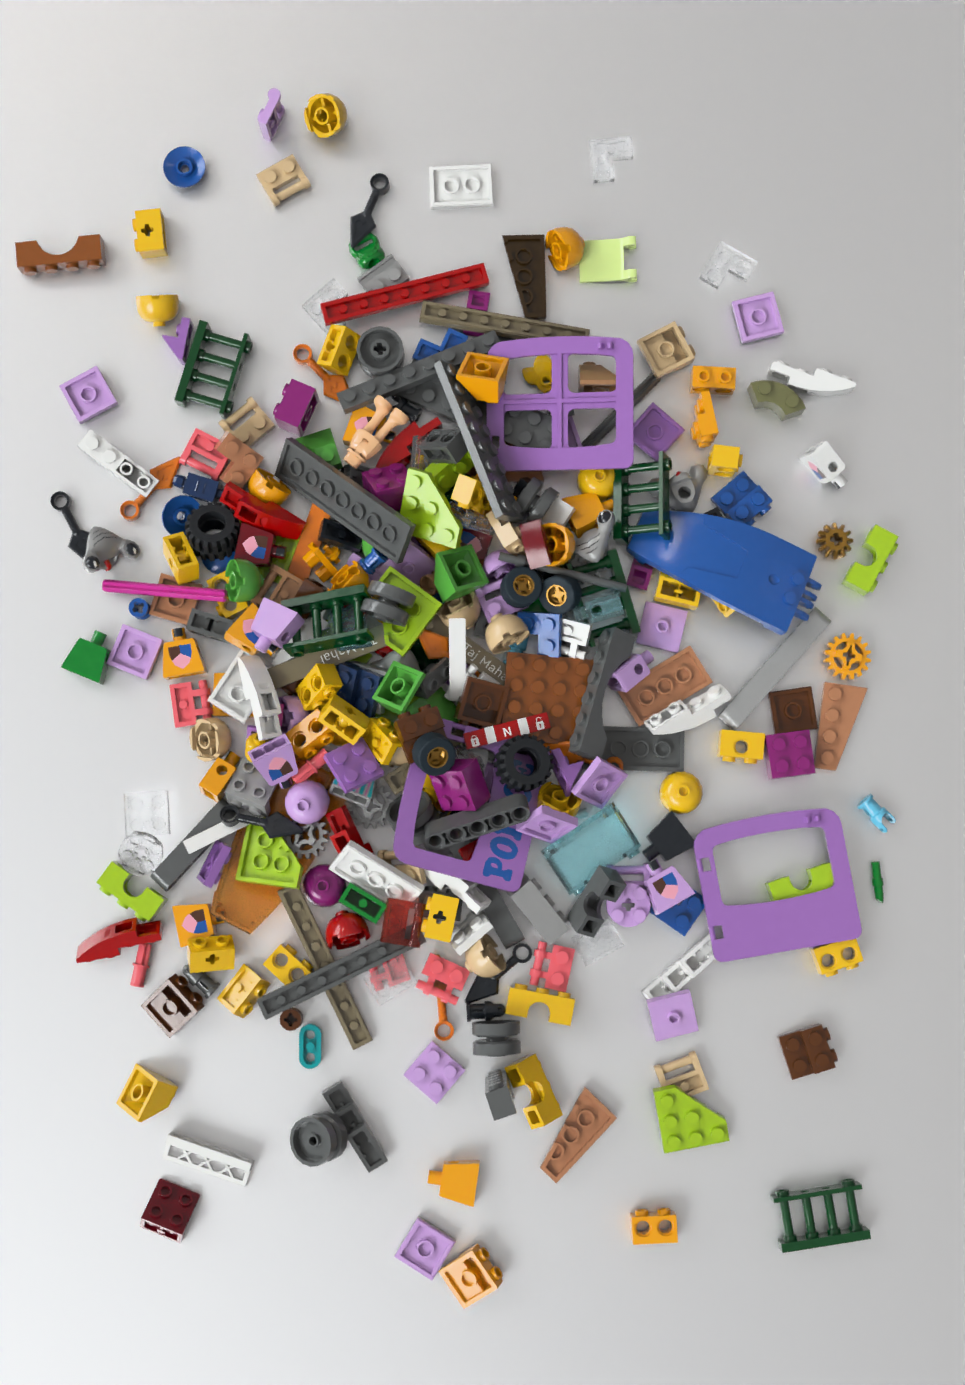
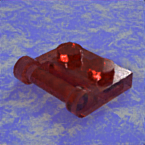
M387 898L380 942L420 948L421 942L419 937L422 918L427 904ZM409 908L415 909L410 940L404 939Z

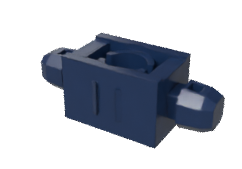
M190 472L187 479L185 476L175 475L172 483L174 486L183 489L182 493L186 496L208 503L212 502L214 505H216L218 499L220 500L224 490L220 482Z

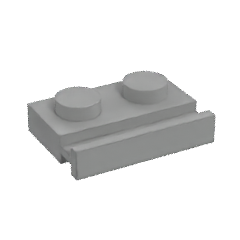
M392 254L357 278L366 292L410 280Z

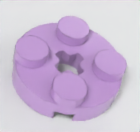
M626 883L627 886L616 903L606 900V910L611 919L618 925L634 927L644 922L648 916L650 899L643 888L634 883ZM627 898H630V901L634 903V907H631L630 911H626V908L622 907V903L626 902Z

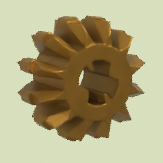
M833 523L831 528L825 525L823 527L824 531L818 532L820 538L816 540V544L822 545L818 549L819 552L826 551L824 554L825 558L831 553L832 559L836 560L838 555L843 558L846 556L845 551H851L852 548L848 544L853 543V539L847 538L851 531L844 532L845 525L842 524L839 529L836 523ZM834 537L835 541L839 543L834 545V542L830 540Z

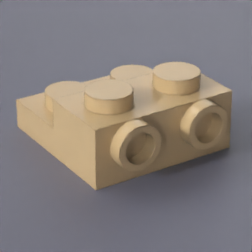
M675 321L637 340V345L656 379L688 366L695 359L694 348L691 344H687L684 339V330L681 326H677Z
M493 511L487 513L486 516L503 547L512 555L517 556L521 554L526 556L520 527H515L512 522L496 519Z

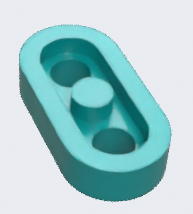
M310 1023L303 1026L299 1033V1061L303 1067L313 1069L322 1060V1031L319 1026ZM310 1030L315 1033V1037L312 1039L307 1036V1032ZM308 1053H313L315 1055V1059L313 1061L308 1060Z

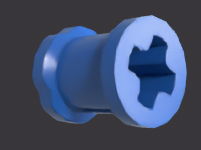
M373 547L372 552L368 556L359 560V564L365 572L373 575L376 571L375 569L382 562L388 561V557Z
M141 598L133 599L130 602L129 611L133 616L141 620L150 617L151 605ZM139 605L143 606V608H142L143 612H142V613H139V612H138V610H139V609H138V606H139Z

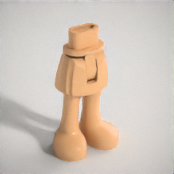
M377 395L374 399L376 406L374 416L363 429H357L347 449L348 453L343 458L346 463L356 470L361 463L365 464L367 460L382 449V441L394 427L404 425L409 420L405 413L398 408L393 409L392 405L380 395ZM390 413V417L388 418L386 423L373 436L372 434L377 428V426Z

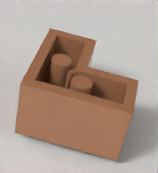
M225 431L214 449L231 460L219 479L226 484L230 481L240 488L245 486L264 459L263 456L228 431Z

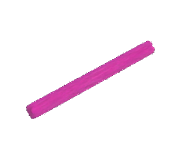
M107 579L103 580L102 590L105 592L225 602L227 600V591L224 589Z

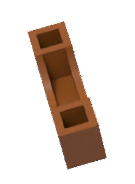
M100 234L78 236L74 247L60 255L45 252L36 240L15 242L17 268L22 274L27 276H34L38 272L54 274L58 270L74 272L78 271L79 268L99 269L100 266H106L104 240Z

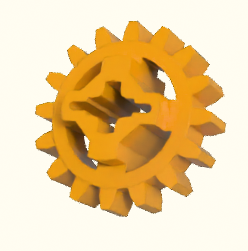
M842 633L840 639L837 636L832 638L834 644L831 642L826 644L829 650L823 651V654L828 655V658L823 660V662L830 664L827 667V671L834 670L832 676L835 677L841 674L840 678L844 680L848 675L849 680H853L854 674L860 677L862 675L860 670H868L865 663L871 662V659L867 658L871 651L865 650L868 643H860L861 636L854 639V633H851L847 638L845 633ZM845 643L842 650H835L839 644ZM855 646L860 651V654L856 651ZM847 652L848 656L851 657V659L848 661H846V657L843 656V654ZM834 659L837 660V662L839 663L840 667H838V666L836 665ZM851 664H859L856 669L849 671Z

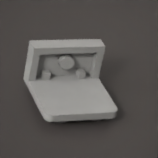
M245 756L240 761L225 790V795L229 805H234L238 809L248 810L249 813L260 817V815L268 817L271 811L269 800L277 784L270 786L253 763L247 760Z

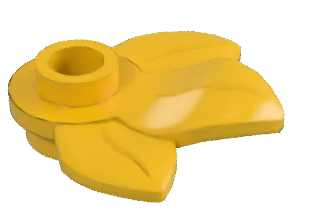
M546 355L537 356L534 361V367L522 369L523 377L528 384L536 385L542 393L550 392L552 388V361Z

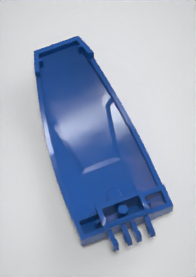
M659 511L641 513L636 525L659 523ZM669 511L672 522L670 540H664L659 535V532L632 534L626 551L641 565L647 563L707 597L763 624V627L779 635L787 632L793 616L808 621L809 615L797 607L800 605L806 609H812L814 603L811 601H816L817 596L805 590V587L807 586L819 591L822 586L820 583L809 578L817 558L816 555L759 528L723 517L692 512Z

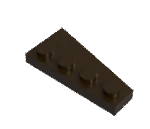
M544 234L502 235L524 318L533 320L546 319Z

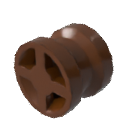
M289 1008L280 1015V1024L285 1030H296L303 1023V1014L297 1008Z

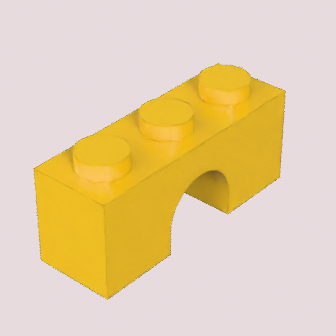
M515 983L514 987H509L505 1014L527 1018L530 1006L536 1002H542L549 1008V1022L571 1026L575 999L571 998V993L558 991V995L550 994L549 989L537 987L536 991L527 989L528 985Z
M536 1053L522 1057L504 1067L513 1088L525 1085L531 1092V1102L523 1108L531 1129L543 1127L563 1115Z

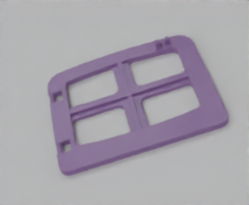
M555 336L502 341L491 347L488 355L509 358V360L549 355L552 358V388L550 392L544 394L508 395L503 391L498 404L487 403L489 437L491 442L492 437H499L497 456L500 463L505 467L506 472L627 469L632 466L634 462V355L632 347L627 341L614 337ZM574 354L601 355L615 358L616 389L612 392L574 393L569 391L568 357ZM607 408L616 410V439L613 443L571 448L568 446V414L571 410ZM547 410L551 412L552 445L550 448L516 447L505 444L504 415L507 411Z

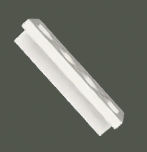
M175 1132L168 1134L162 1156L163 1159L244 1187L247 1184L255 1161ZM171 1145L183 1149L184 1154L179 1157L170 1155ZM189 1154L201 1155L205 1161L200 1164L193 1163ZM215 1160L224 1163L226 1168L216 1171L213 1169L210 1161ZM235 1167L246 1171L243 1180L234 1177L231 1168Z

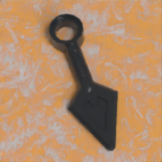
M382 173L373 175L370 180L372 193L364 211L350 217L351 248H355L376 228L371 214L379 196L385 195L390 188L388 177ZM378 180H383L386 183L381 189L374 186Z
M62 491L55 492L50 500L51 505L57 511L62 512L72 531L68 547L83 559L89 532L78 527L70 511L72 504L70 496ZM59 496H65L67 499L64 507L56 506L55 502Z
M226 805L220 811V818L225 826L233 827L239 822L263 827L270 839L304 832L303 828L278 811L266 818L241 814L234 805ZM228 811L236 813L235 819L231 821L225 820L224 815Z
M526 943L517 944L513 948V956L506 962V969L491 978H483L477 975L465 999V1003H472L498 994L501 976L518 962H528L532 957L531 947ZM519 947H525L528 949L529 955L525 959H519L516 955V950Z

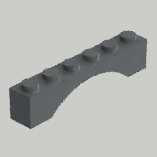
M616 627L603 629V632L600 634V643L593 658L594 664L587 679L586 692L582 696L581 709L576 717L574 733L570 738L569 752L588 760H594L597 756L602 758L607 741L602 719L604 692L614 671L622 662L631 657L636 636Z
M501 1069L489 1072L488 1077L485 1078V1095L494 1121L516 1114L513 1101L515 1096L506 1071L501 1072Z

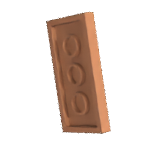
M688 646L650 669V674L628 692H616L637 726L640 727L653 714L659 713L673 702L685 700L713 683L692 647Z

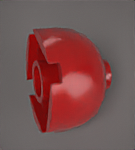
M347 910L337 912L335 914L336 917L329 921L325 930L329 949H332V946H336L337 950L351 948L361 944L360 939L365 937L367 941L371 936L364 918L356 913H348Z

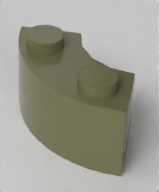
M761 380L751 382L747 388L754 409H770L779 416L781 421L802 415L806 409L797 393L782 383Z

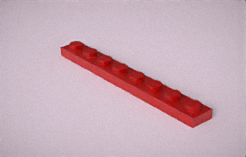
M484 263L320 303V308L325 326L421 303L423 300L429 301L488 286L489 279Z

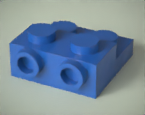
M744 471L710 499L727 519L750 526L756 522L754 518L758 514L763 516L772 508L770 504L773 501L760 485L757 486Z

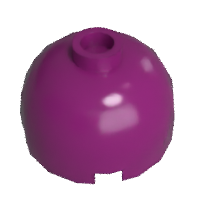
M320 864L311 868L303 881V892L307 900L313 905L322 908L331 907L339 903V899L347 888L346 880L329 870V864Z

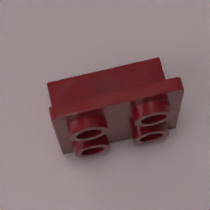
M159 1179L141 1217L140 1227L181 1244L200 1194L164 1179Z

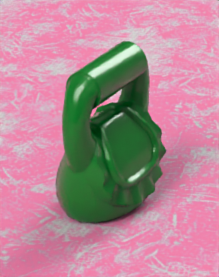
M371 232L357 246L371 239L373 243H369V245L358 251L351 248L349 243V252L362 269H370L385 258V253L380 247L378 238Z

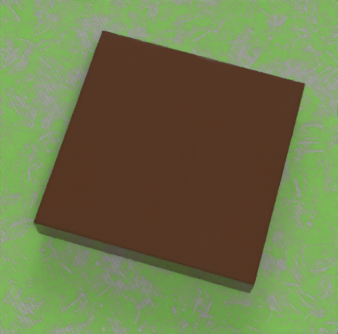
M811 686L768 693L774 734L818 729Z

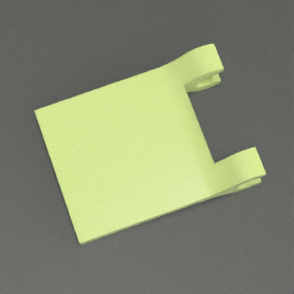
M636 236L584 241V254L579 262L580 283L637 282V269L624 271V249H636Z

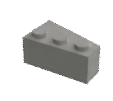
M524 873L520 888L514 892L506 891V893L550 946L569 930V927L565 924L568 919L560 910L556 912L552 906L555 903L548 894L545 896L541 894L539 890L542 887L536 879L530 880Z

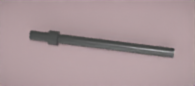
M504 552L499 554L498 560L515 564V567H529L527 558L524 555L518 554L516 556ZM558 566L535 568V570L554 575L570 576L578 581L624 593L627 589V584Z

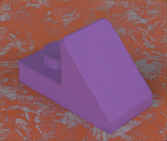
M182 317L181 324H177L176 336L178 337L162 335L164 341L182 365H185L194 326L192 320L186 317Z
M560 748L551 751V755L553 754L554 758L551 760V763L554 764L552 770L565 796L568 797L572 793L571 789L582 774L584 761L569 765L568 758L563 756Z

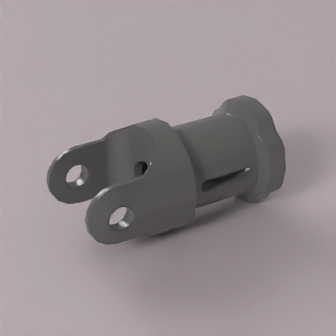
M188 964L183 967V974L188 978L189 983L192 986L196 985L205 994L204 997L206 999L221 985L219 982L215 983L206 974L207 972L190 973Z

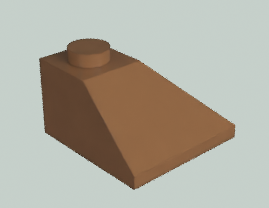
M584 362L583 365H579L578 393L612 392L616 389V375L602 365H596L595 362Z

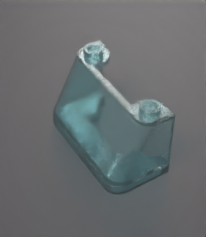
M612 802L578 825V827L541 850L540 853L569 895L574 893L577 896L583 892L584 885L589 882L599 865L611 868L627 856L631 859L640 853L638 848L641 847V844L615 803Z

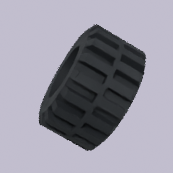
M210 502L206 506L203 504L199 505V509L194 508L191 511L192 515L188 514L187 521L185 522L187 540L195 556L201 555V559L206 560L208 558L210 561H215V559L221 561L224 560L225 556L229 558L232 556V552L236 551L240 532L239 519L233 516L235 511L233 509L230 510V507L227 505L222 506L221 503L213 505ZM212 529L222 530L217 534H206L207 531Z
M528 734L515 736L505 742L498 749L499 752L495 755L497 761L494 763V768L498 769L495 774L497 777H501L500 783L502 785L506 783V788L509 790L515 789V792H529L543 785L552 774L550 770L554 768V764L551 763V760L554 759L553 754L549 755L548 753L551 750L550 747H544L545 741L542 739L538 741L537 736L532 735L529 737ZM516 752H525L532 758L534 769L531 775L526 776L516 770L514 766Z

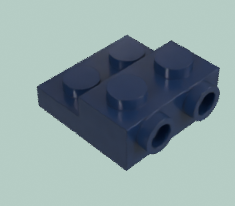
M350 661L339 663L336 666V670L343 686L336 695L369 718L375 717L378 703L372 697L384 676Z

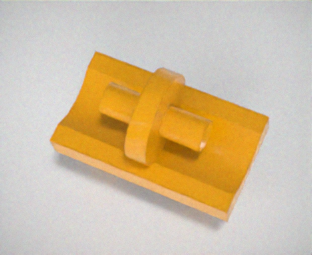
M311 542L308 545L310 551L306 553L303 560L311 569L319 562L323 564L314 573L324 583L337 573L336 568L331 562L333 561L335 564L340 562L338 556L341 551L337 546L330 548L329 545H325L323 547L325 553L323 554Z

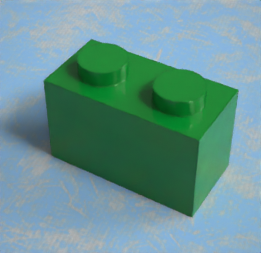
M349 883L338 901L375 925L388 906L352 883Z

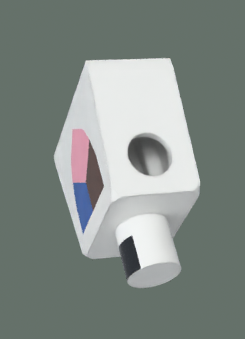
M827 441L813 445L799 458L821 483L831 481L837 489H840L848 482L841 474L846 465Z

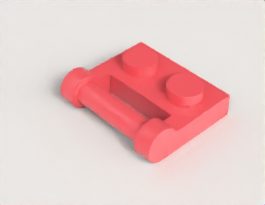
M196 428L180 457L179 463L184 466L189 465L211 476L212 480L219 481V477L229 459L214 449L219 439ZM192 452L217 463L216 468L214 469L192 458Z

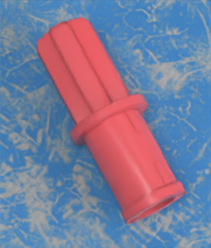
M323 748L309 761L306 760V763L298 769V773L291 777L293 781L298 784L306 781L314 773L317 774L318 770L326 764L323 757L328 752Z
M139 944L136 961L132 964L134 970L130 982L131 986L144 987L147 968H150L148 963L152 949L151 944Z

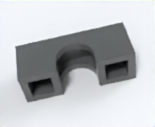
M599 865L566 917L576 933L594 938L604 922L601 916L603 901L608 900L616 903L627 886L617 870Z

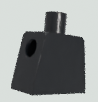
M671 811L646 836L651 845L643 850L642 854L649 862L658 855L664 861H668L693 848L694 839Z

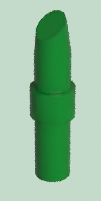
M880 861L871 862L872 885L874 886L875 898L878 902L883 903L884 884L881 877Z

